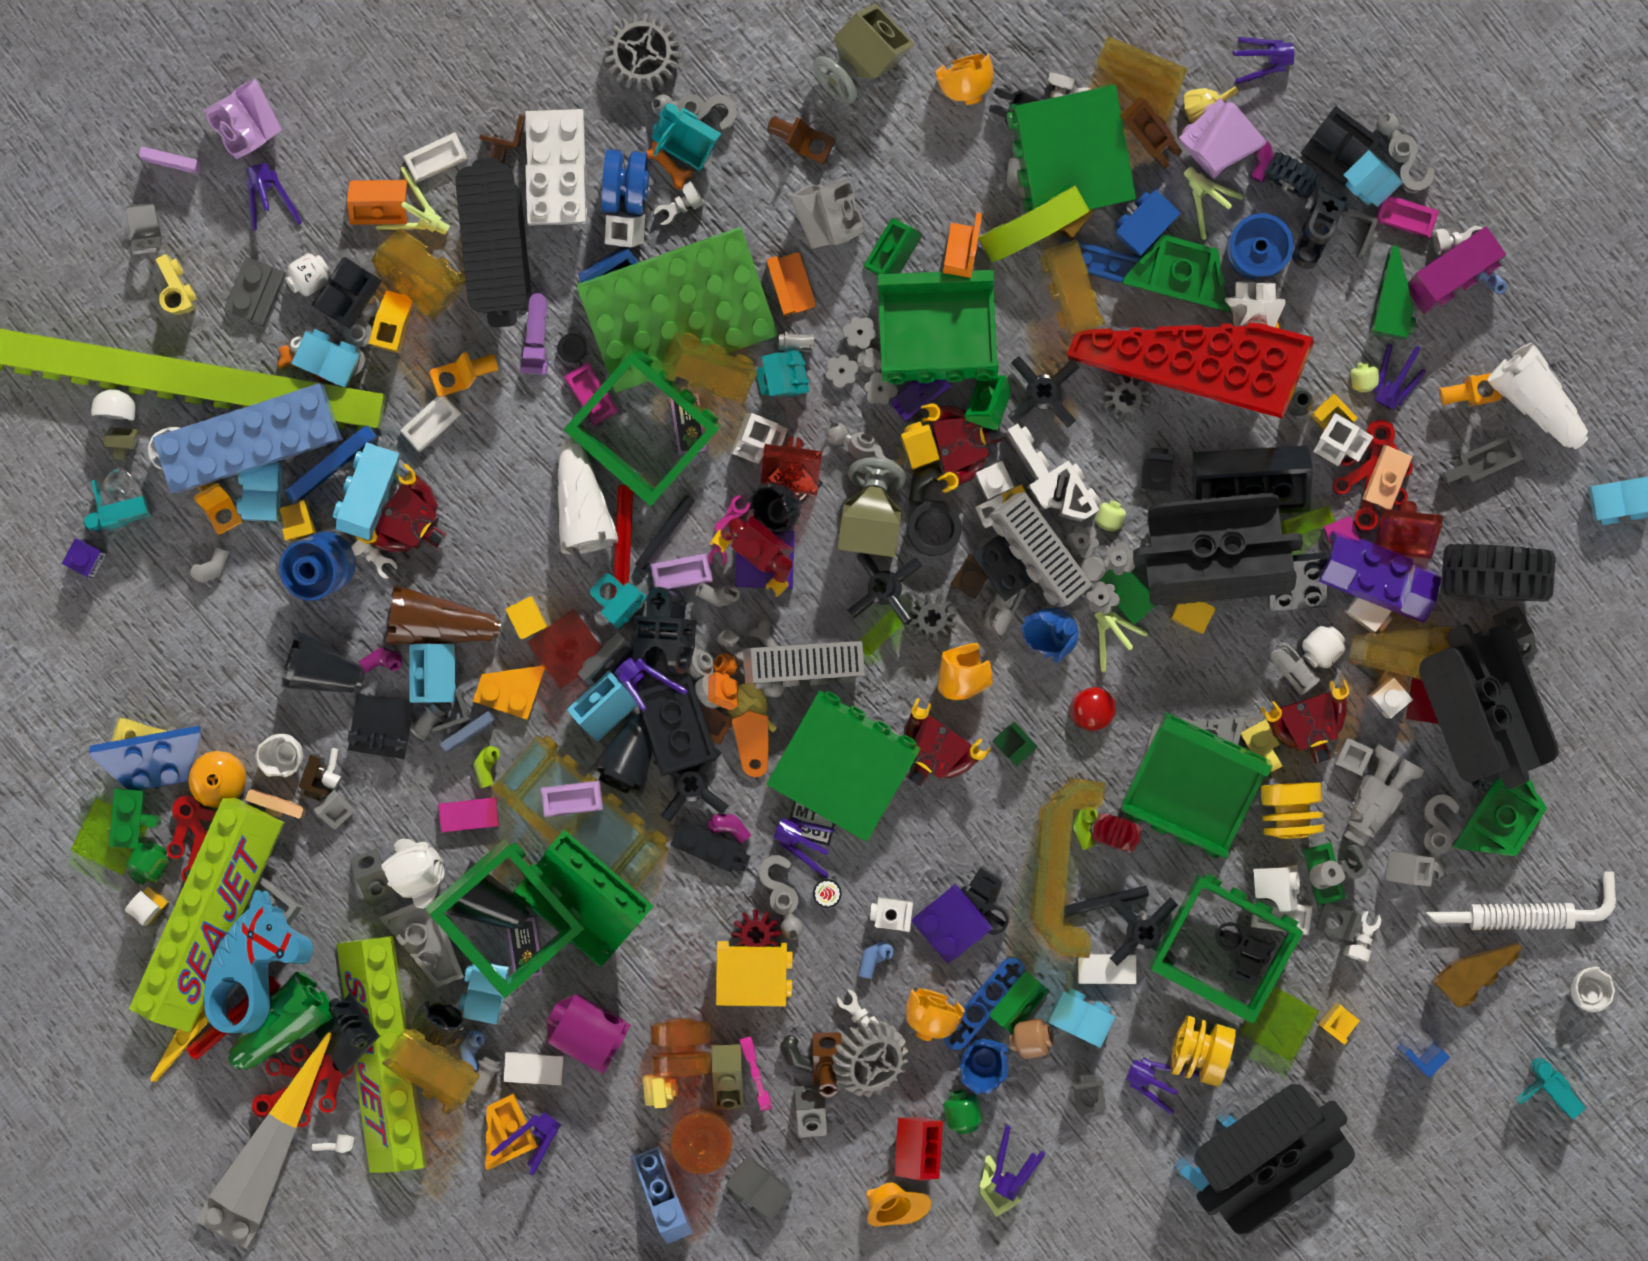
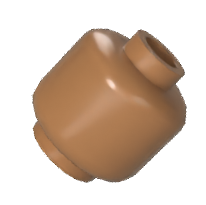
M1041 1019L1017 1023L1013 1034L1009 1036L1012 1051H1017L1023 1059L1045 1056L1049 1053L1050 1047L1054 1046L1052 1028Z

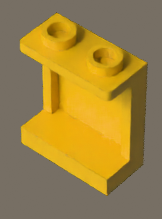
M717 941L716 1005L786 1006V997H792V979H786V969H792L793 952H787V943H781V947L729 946V941Z

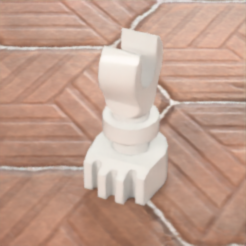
M1050 72L1048 82L1055 86L1054 91L1050 93V97L1066 95V89H1073L1075 79Z
M691 181L683 186L684 197L678 196L675 198L676 202L669 205H660L655 209V215L663 210L669 212V218L660 223L661 225H670L681 211L683 213L687 212L689 206L697 209L705 204Z
M1473 226L1464 233L1453 232L1450 236L1447 230H1434L1431 236L1437 256L1444 255L1471 237L1472 232L1483 228Z
M357 541L351 547L355 556L363 552L366 555L365 559L368 562L371 560L376 565L379 575L383 578H389L382 570L384 563H390L396 570L398 569L395 560L384 557L379 552L381 549L374 547L370 543L366 544Z
M1368 911L1361 914L1360 921L1363 924L1360 934L1355 938L1357 941L1356 945L1345 946L1343 952L1345 956L1368 963L1372 952L1367 949V946L1372 943L1370 937L1381 925L1380 915L1376 916L1372 926L1367 925Z
M847 989L853 998L850 1005H845L837 997L838 1005L850 1012L854 1023L860 1024L862 1022L868 1024L870 1019L877 1023L879 1022L875 1016L870 1019L867 1017L868 1012L865 1008L861 1009L858 1004V997L854 991Z

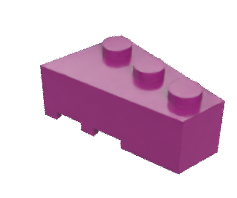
M1486 226L1418 271L1407 283L1410 296L1425 315L1439 304L1442 307L1456 297L1454 294L1463 288L1466 291L1479 282L1477 277L1484 272L1490 275L1502 266L1500 261L1506 256V253Z

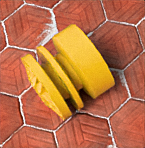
M1321 782L1260 786L1261 805L1275 807V813L1262 816V820L1276 821V826L1263 828V835L1290 839L1305 838L1316 833L1325 832L1324 824H1311V819L1324 817L1323 812L1310 810L1311 804L1323 801Z
M1186 1015L1173 1042L1170 1073L1179 1075L1183 1065L1186 1064L1184 1077L1190 1079L1197 1067L1200 1068V1082L1220 1087L1232 1055L1236 1030L1216 1023L1210 1035L1206 1034V1021L1200 1019L1194 1031L1195 1018Z

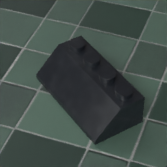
M1308 445L1193 452L1192 482L1194 500L1273 493L1279 497V513L1310 511L1313 466Z

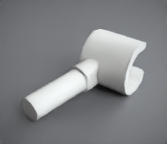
M331 748L329 764L322 777L323 785L331 790L337 789L341 776L333 773L339 750L336 748Z
M338 1135L336 1143L312 1144V1151L335 1150L336 1152L344 1153L352 1149L354 1137Z

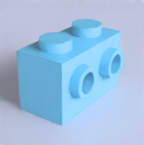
M455 644L409 645L410 703L455 702Z
M609 670L578 698L567 711L595 741L599 742L637 704L626 687Z

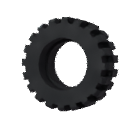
M1449 544L1443 551L1441 589L1445 595L1514 601H1549L1554 592L1556 557L1553 551L1545 549L1484 544Z

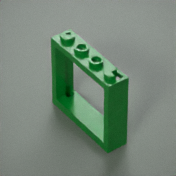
M633 349L563 430L651 506L719 430L721 425L717 422L719 418L713 414L712 410L707 407L703 410L695 403L698 400L695 395L686 388L683 391L674 384L676 380L670 373L664 369L659 371L652 365L654 360L649 355H646L642 350L637 352ZM631 365H634L706 429L655 488L581 424L583 419Z
M503 839L425 908L432 919L504 998L508 997L584 930L583 926L579 923L583 917L572 905L568 908L563 905L560 900L564 896L553 884L548 887L541 880L545 877L544 873L535 863L529 866L523 859L527 854L516 842L510 845L506 839ZM509 857L568 925L505 980L445 912Z
M1207 873L1203 877L1197 874L1148 966L1152 971L1254 1024L1303 931L1297 927L1299 921L1286 914L1280 918L1272 913L1274 908L1258 900L1254 904L1246 900L1248 894L1235 887H1232L1231 891L1220 886L1222 881ZM1202 888L1287 932L1248 1005L1163 961Z

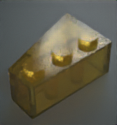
M1109 36L1105 40L1094 67L1095 70L1109 82L1116 85V88L1133 102L1140 96L1144 98L1164 124L1167 122L1188 70L1186 67Z
M400 228L377 248L371 262L379 273L386 275L395 284L400 293L407 295L416 304L421 313L428 315L434 321L457 300L466 283L465 272L462 271L459 274L447 266L449 261L444 257L436 259L426 252L428 246Z
M1077 239L1042 249L1043 256L1039 257L1043 273H1049L1052 282L1047 287L1051 300H1057L1060 311L1056 312L1060 328H1066L1067 333L1075 334L1105 324L1103 315L1100 316L1097 307V297L1095 291L1092 290L1088 270Z
M675 332L661 363L666 379L674 381L677 376L688 380L690 387L697 389L700 385L712 390V394L744 403L757 374L756 368L752 364L753 361L740 354H737L736 357L726 353L727 350L717 344L711 343L710 346L700 343V339L690 333L684 332L681 335Z
M1433 625L1404 630L1356 634L1353 637L1348 663L1421 680L1419 673L1421 661L1448 648L1447 632L1453 626Z
M406 1028L398 1035L382 1064L407 1084L413 1082L424 1089L421 1095L426 1099L430 1100L432 1096L443 1104L441 1110L448 1115L465 1103L480 1074L476 1073L474 1067L463 1060L457 1061L451 1057L450 1052L440 1045L434 1046L427 1042L425 1036L419 1031Z

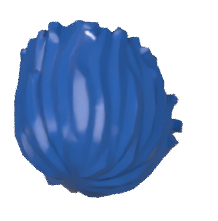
M1046 608L1038 610L1037 613L1029 617H1024L1025 622L1021 627L1024 634L1022 637L1026 639L1025 643L1033 651L1043 653L1044 658L1052 656L1053 661L1059 663L1075 648L1079 640L1078 625L1066 610Z
M982 1038L974 1041L972 1045H968L962 1054L959 1065L962 1084L969 1087L976 1095L980 1092L989 1094L991 1090L998 1088L1005 1081V1078H1008V1057H1006L1008 1050L1006 1044Z

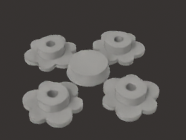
M855 316L851 319V323L843 327V334L848 337L847 342L850 346L857 345L864 350L859 353L857 363L849 360L847 355H841L839 359L836 357L830 358L827 361V368L829 370L826 372V377L829 380H833L835 387L843 388L847 383L855 381L854 374L858 371L859 367L861 371L872 374L870 382L864 385L865 391L868 392V402L871 404L880 402L882 405H886L889 403V398L897 395V387L894 384L882 382V374L877 372L881 369V353L874 348H868L870 340L876 337V332L872 329L874 325L872 319L868 317L860 319ZM861 330L863 332L862 335H858L857 331ZM844 369L845 372L841 374L839 370ZM878 387H882L883 391L879 392Z
M1077 526L1074 529V533H1070L1067 536L1066 542L1071 546V553L1077 556L1080 554L1086 558L1081 562L1080 568L1090 582H1095L1092 586V591L1087 593V599L1090 601L1089 609L1094 613L1102 611L1108 614L1111 612L1112 607L1118 605L1120 598L1117 593H1114V585H1106L1099 580L1104 576L1105 567L1113 570L1116 575H1122L1124 571L1132 572L1136 566L1133 562L1134 550L1130 549L1128 543L1119 542L1116 547L1111 546L1107 549L1109 556L1105 558L1103 563L1100 558L1091 557L1094 549L1099 546V540L1096 539V529L1091 526L1086 528Z

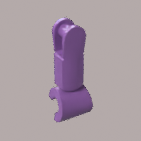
M539 293L533 294L529 300V318L527 320L526 345H529V347L524 346L520 373L546 375L548 373L546 348H541V346H545L548 305L546 298Z

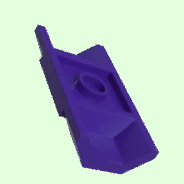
M1336 531L1330 533L1329 538L1333 542L1328 562L1318 582L1421 623L1426 622L1437 601L1442 579L1437 572L1413 563L1411 558L1364 539L1358 541Z

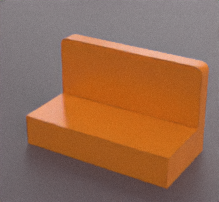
M350 181L347 196L349 225L407 224L408 213L401 206L402 202H406L407 181Z
M976 212L974 227L951 223L942 273L971 278L982 213Z
M799 252L781 258L775 256L766 259L783 317L816 307Z

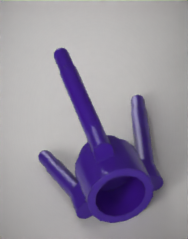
M1239 37L1238 42L1269 47L1268 49L1236 50L1232 53L1233 56H1268L1269 64H1274L1272 67L1235 79V84L1248 82L1275 72H1285L1286 66L1294 64L1293 43H1283V40Z
M267 163L249 167L246 170L248 179L245 181L249 195L251 229L253 231L257 230L255 192H259L264 210L269 211L266 190L272 188L271 183L274 184L296 223L300 225L302 220L279 182L276 171H270L269 164Z
M1392 344L1387 345L1379 373V382L1377 387L1373 389V392L1377 394L1374 399L1376 402L1391 410H1395L1397 405H1402L1406 396L1426 374V370L1422 369L1402 391L1403 388L1400 385L1420 351L1418 346L1414 348L1394 383L1387 381L1383 385L1393 347Z
M632 658L627 659L614 673L642 711H646L647 708L637 692L642 691L638 684L645 678L642 674L643 671L682 694H687V689L649 667L641 658L636 662Z
M793 816L791 820L782 818L773 837L780 841L779 846L788 849L824 878H828L829 874L793 845L796 846L797 842L815 851L828 855L829 851L802 837L803 830L798 827L833 833L834 828L802 821Z
M1144 1057L1142 1061L1134 1059L1125 1080L1131 1082L1130 1087L1140 1091L1160 1108L1172 1115L1174 1110L1144 1087L1152 1084L1176 1095V1089L1152 1078L1155 1071L1150 1069L1154 1068L1170 1072L1171 1065L1152 1062ZM1182 1068L1180 1074L1184 1075L1185 1068ZM1194 1071L1192 1076L1198 1077L1199 1072Z
M545 1112L540 1117L533 1114L526 1124L491 1151V1156H496L533 1126L535 1128L532 1133L541 1139L538 1143L539 1146L535 1148L527 1163L531 1167L529 1174L534 1175L552 1139L562 1125Z
M1006 1125L995 1174L991 1182L996 1184L994 1192L1014 1202L1022 1186L1039 1165L1045 1153L1041 1151L1037 1157L1035 1153H1031L1017 1176L1007 1171L1002 1176L1001 1173L1011 1129L1009 1125Z

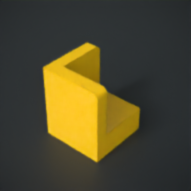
M1335 394L1330 395L1310 415L1323 430L1326 429L1335 413L1351 423L1358 419Z
M301 500L299 503L280 508L285 528L282 529L285 541L290 542L316 534L307 500Z
M533 596L505 609L520 639H525L540 630L549 628Z
M1205 602L1177 604L1169 619L1198 634H1203L1215 608Z
M1335 1002L1318 1025L1339 1042L1346 1045L1348 1042L1346 1038L1360 1020L1348 1012L1342 1005Z

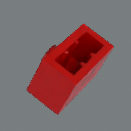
M898 1117L894 1176L915 1180L940 1179L943 1121L923 1117Z

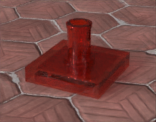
M794 437L786 439L785 446L764 444L760 484L769 482L785 484L795 493L817 496L822 451L803 449L804 442L798 437L795 447H793Z
M1413 501L1400 503L1399 511L1384 509L1374 544L1404 556L1432 559L1443 525L1442 515L1417 513V504Z
M574 609L526 643L560 690L578 678L579 675L577 673L582 669L583 663L588 658L594 657L602 648Z

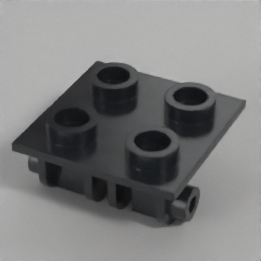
M998 535L971 554V556L1003 600L1007 601L1032 583L1033 580L1028 576L1026 572L1027 567L1022 560L1017 559L1010 551V544L1006 538Z
M357 693L352 727L347 742H349L348 751L405 759L414 703Z
M349 993L344 1000L334 998L329 1002V1012L334 1014V1016L315 1031L320 1042L328 1032L332 1033L326 1051L342 1075H345L380 1037L352 993Z

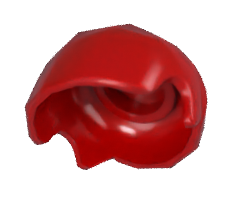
M1100 687L1084 689L1074 695L1069 705L1070 718L1077 727L1085 731L1101 730L1111 724L1116 714V702L1110 692Z

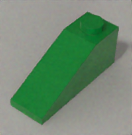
M1393 245L1388 249L1369 333L1405 340L1408 334H1413L1416 318L1412 317L1414 308L1399 247Z

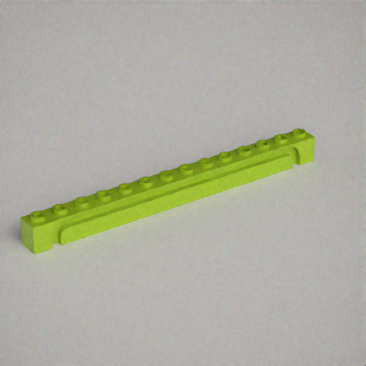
M0 329V371H3V366L14 368V373L31 376L32 371L42 372V378L60 381V376L71 377V383L88 386L89 381L100 382L99 388L117 390V385L128 387V393L145 395L146 390L157 392L156 397L173 400L174 395L183 396L187 403L202 405L203 400L214 402L213 407L227 410L231 409V405L245 408L319 384L317 382ZM323 384L338 429H344L345 424L356 426L357 432L367 425L372 430H381L386 395Z

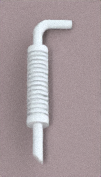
M1603 872L1604 900L1602 906L1594 910H1575L1573 903H1563V905L1562 903L1557 905L1556 903L1551 905L1550 903H1546V905L1540 903V906L1538 903H1535L1534 906L1532 903L1528 905L1511 904V907L1510 904H1505V906L1504 904L1499 906L1498 904H1488V906L1482 904V907L1480 904H1471L1470 912L1425 913L1435 923H1470L1471 930H1487V928L1493 930V927L1494 930H1498L1499 927L1500 930L1505 928L1506 930L1511 928L1512 930H1516V928L1521 930L1522 927L1524 930H1527L1528 927L1529 929H1551V927L1552 929H1557V927L1558 929L1563 927L1564 929H1574L1575 922L1602 921L1612 914L1616 904L1614 872Z

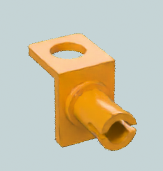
M464 352L456 362L431 369L429 375L437 396L442 397L469 389L476 380V376L496 372L498 364L492 353L470 360L468 353ZM448 372L453 375L455 383L452 387L447 388L440 384L439 375L441 373Z
M1491 373L1478 376L1470 375L1464 378V384L1439 388L1442 406L1468 401L1469 407L1500 401L1502 395L1494 388L1493 393L1489 397H1483L1478 393V384L1481 381H1488Z
M212 482L197 487L200 493L196 494L193 498L206 512L218 535L242 523L243 520L240 514L237 513L233 500L219 483L215 484ZM223 509L230 510L232 513L231 520L225 524L218 523L217 514Z

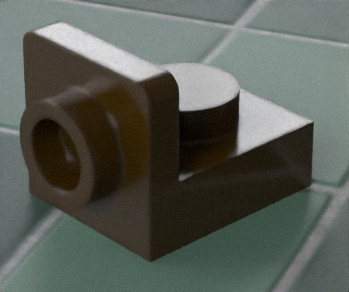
M968 554L950 585L976 599L988 578L974 558Z
M310 754L298 787L305 790L303 795L320 800L321 796L327 797L331 792L315 785L316 781H322L327 766L323 765L325 758Z

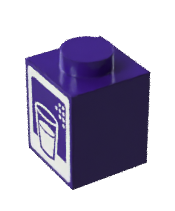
M75 538L61 564L86 577L94 578L107 552L82 539Z

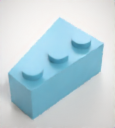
M367 442L363 452H357L353 462V468H356L353 477L348 476L344 484L343 493H346L343 502L338 501L334 509L333 518H336V530L370 541L381 517L384 502H387L390 497L389 489L392 482L396 483L398 480L395 473L399 475L400 453Z

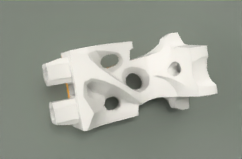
M1237 281L1236 296L1225 298L1233 314V326H1248V323H1261L1280 328L1277 321L1284 308L1285 299H1276V283H1256L1255 296V281Z

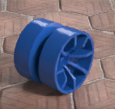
M319 532L299 540L286 548L280 559V577L286 589L295 597L308 601L318 600L345 587L351 581L355 573L356 560L351 546L343 537L332 532Z

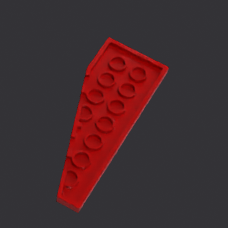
M1248 323V326L1221 324V327H1202V325L1160 326L1157 329L1150 330L1134 327L1125 331H1112L1111 328L1083 329L1076 331L1066 355L1069 360L1073 359L1075 362L1283 419L1314 345V340L1310 336L1261 323Z

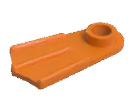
M748 710L742 715L733 718L732 724L743 771L748 776L760 777L768 769V715ZM757 759L761 765L753 768L750 765V761Z

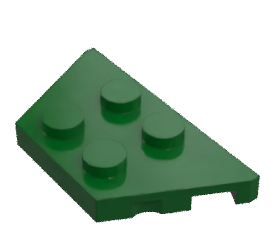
M1165 234L1159 236L1121 281L1123 285L1227 313L1230 310L1229 305L1225 301V281L1220 269L1221 261L1218 249Z
M1501 777L1494 781L1451 847L1510 857L1517 856L1547 809L1541 797L1536 794L1530 778L1527 783L1512 789L1504 786Z

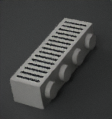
M1025 492L1014 494L989 515L993 521L992 525L995 531L1006 538L1010 544L1009 548L1012 554L1017 559L1022 560L1027 567L1026 572L1034 582L1039 583L1044 590L1043 595L1051 605L1056 608L1068 606L1092 586L1090 580Z
M862 641L743 649L745 684L754 683L755 689L772 688V682L782 681L783 687L800 686V680H810L811 685L828 684V678H838V683L856 682L855 676H865Z

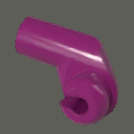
M1266 139V144L1261 149L1253 152L1257 155L1258 164L1251 177L1260 183H1263L1267 177L1264 175V171L1274 156L1271 144Z
M378 648L358 661L365 673L378 665L389 668L391 671H397L402 667L401 655L396 651L386 648Z
M718 813L713 815L712 819L708 822L709 829L712 832L730 831L740 844L751 836L741 820L734 814Z

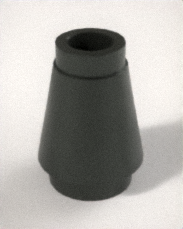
M1295 388L1287 408L1288 412L1295 416L1306 415L1313 406L1311 393L1305 388ZM1298 395L1306 398V404L1301 405L1298 403Z

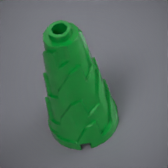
M296 971L271 997L269 1013L262 1026L254 1032L241 1034L236 1040L235 1045L229 1050L230 1056L228 1060L231 1065L237 1070L253 1068L275 1052H281L297 1039H302L322 1024L331 1020L334 1014L329 1012L328 1004L330 999L323 990L318 993L314 988L318 984L305 973Z

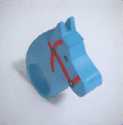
M256 890L254 892L250 908L232 925L211 961L204 988V1007L211 1025L221 1032L251 1033L260 1028L265 1022L270 1009L268 964L271 961L305 964L312 957L313 945L311 940L288 925L283 915V909L272 906L268 891L261 893L260 890ZM239 982L247 991L249 1007L244 1019L235 1025L227 1015L226 999L232 987Z

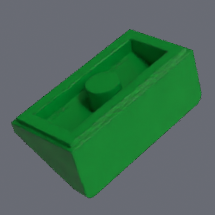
M891 218L864 263L863 268L877 276L878 274L900 273L920 241L921 234L914 228Z
M998 375L997 378H992L988 381L977 380L964 416L965 420L992 430H998L1011 394V387L1006 375Z
M1109 569L1099 580L1106 585L1112 584L1115 586L1114 593H1117L1120 598L1116 606L1133 625L1155 607L1149 601V590L1133 572L1124 571L1122 575H1116L1113 570Z
M1024 972L991 1011L990 1017L1005 1030L1013 1034L1015 1025L1026 1021L1050 990L1028 972Z

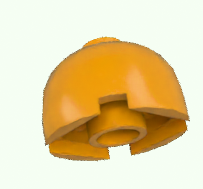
M983 53L966 56L952 61L953 66L947 70L945 65L935 71L942 92L954 101H965L966 105L982 101L981 95L990 90L994 80V68L990 54H987L985 58Z
M219 750L206 752L198 757L190 768L188 775L189 790L194 798L204 806L218 808L222 798L240 799L246 788V769L240 759L229 752Z
M918 988L917 992L914 989L910 991L905 1013L909 1026L917 1031L915 1035L922 1040L932 1041L933 1038L942 1039L955 1032L962 1021L965 1009L956 1001L954 1006L947 1003L948 997L943 994Z

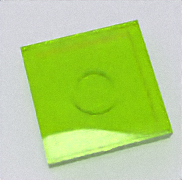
M96 798L72 845L71 851L120 875H124L127 870L125 863L133 849L109 846L113 805ZM142 826L140 842L147 829V826Z
M1274 986L1254 1024L1246 1020L1239 1033L1292 1061L1319 1010Z

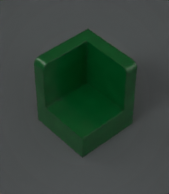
M1015 721L1010 723L993 739V743L1016 767L1038 747Z

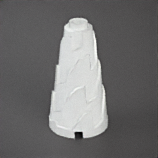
M1533 343L1520 347L1512 353L1513 358L1509 361L1504 359L1494 369L1488 378V383L1524 415L1527 414L1546 433L1549 432L1564 447H1573L1574 449L1581 447L1588 440L1586 436L1588 430L1577 414V408L1562 390L1563 387L1560 381L1548 367L1547 361Z
M573 438L561 441L562 446L557 448L561 552L563 554H574L572 547H578L580 554L614 546L613 543H618V535L608 512L602 490L597 483L593 468L588 460L586 450Z

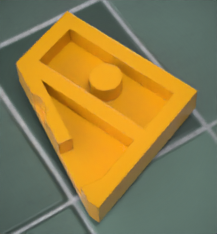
M535 666L482 674L473 702L528 720L546 667Z
M514 1093L487 1106L485 1161L487 1171L539 1146L530 1128L496 1156H491V1151L526 1124L527 1120Z

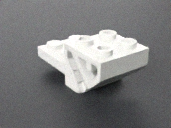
M584 110L525 111L527 224L529 226L587 224Z
M1016 424L1007 430L1006 436L1035 480L1026 489L1040 510H1047L1049 507L1059 509L1058 516L1079 522L1100 510L1097 506L1101 503L1092 488L1086 489L1082 482L1085 476L1076 463L1071 465L1067 461L1053 471L1048 472L1047 468L1050 464L1041 451L1036 453L1031 444L1034 442V439L1026 426L1020 428L1019 424ZM1058 475H1060V480L1056 493L1057 498L1061 496L1064 478L1067 477L1065 488L1063 490L1062 501L1056 502L1053 499L1054 491L1057 487Z

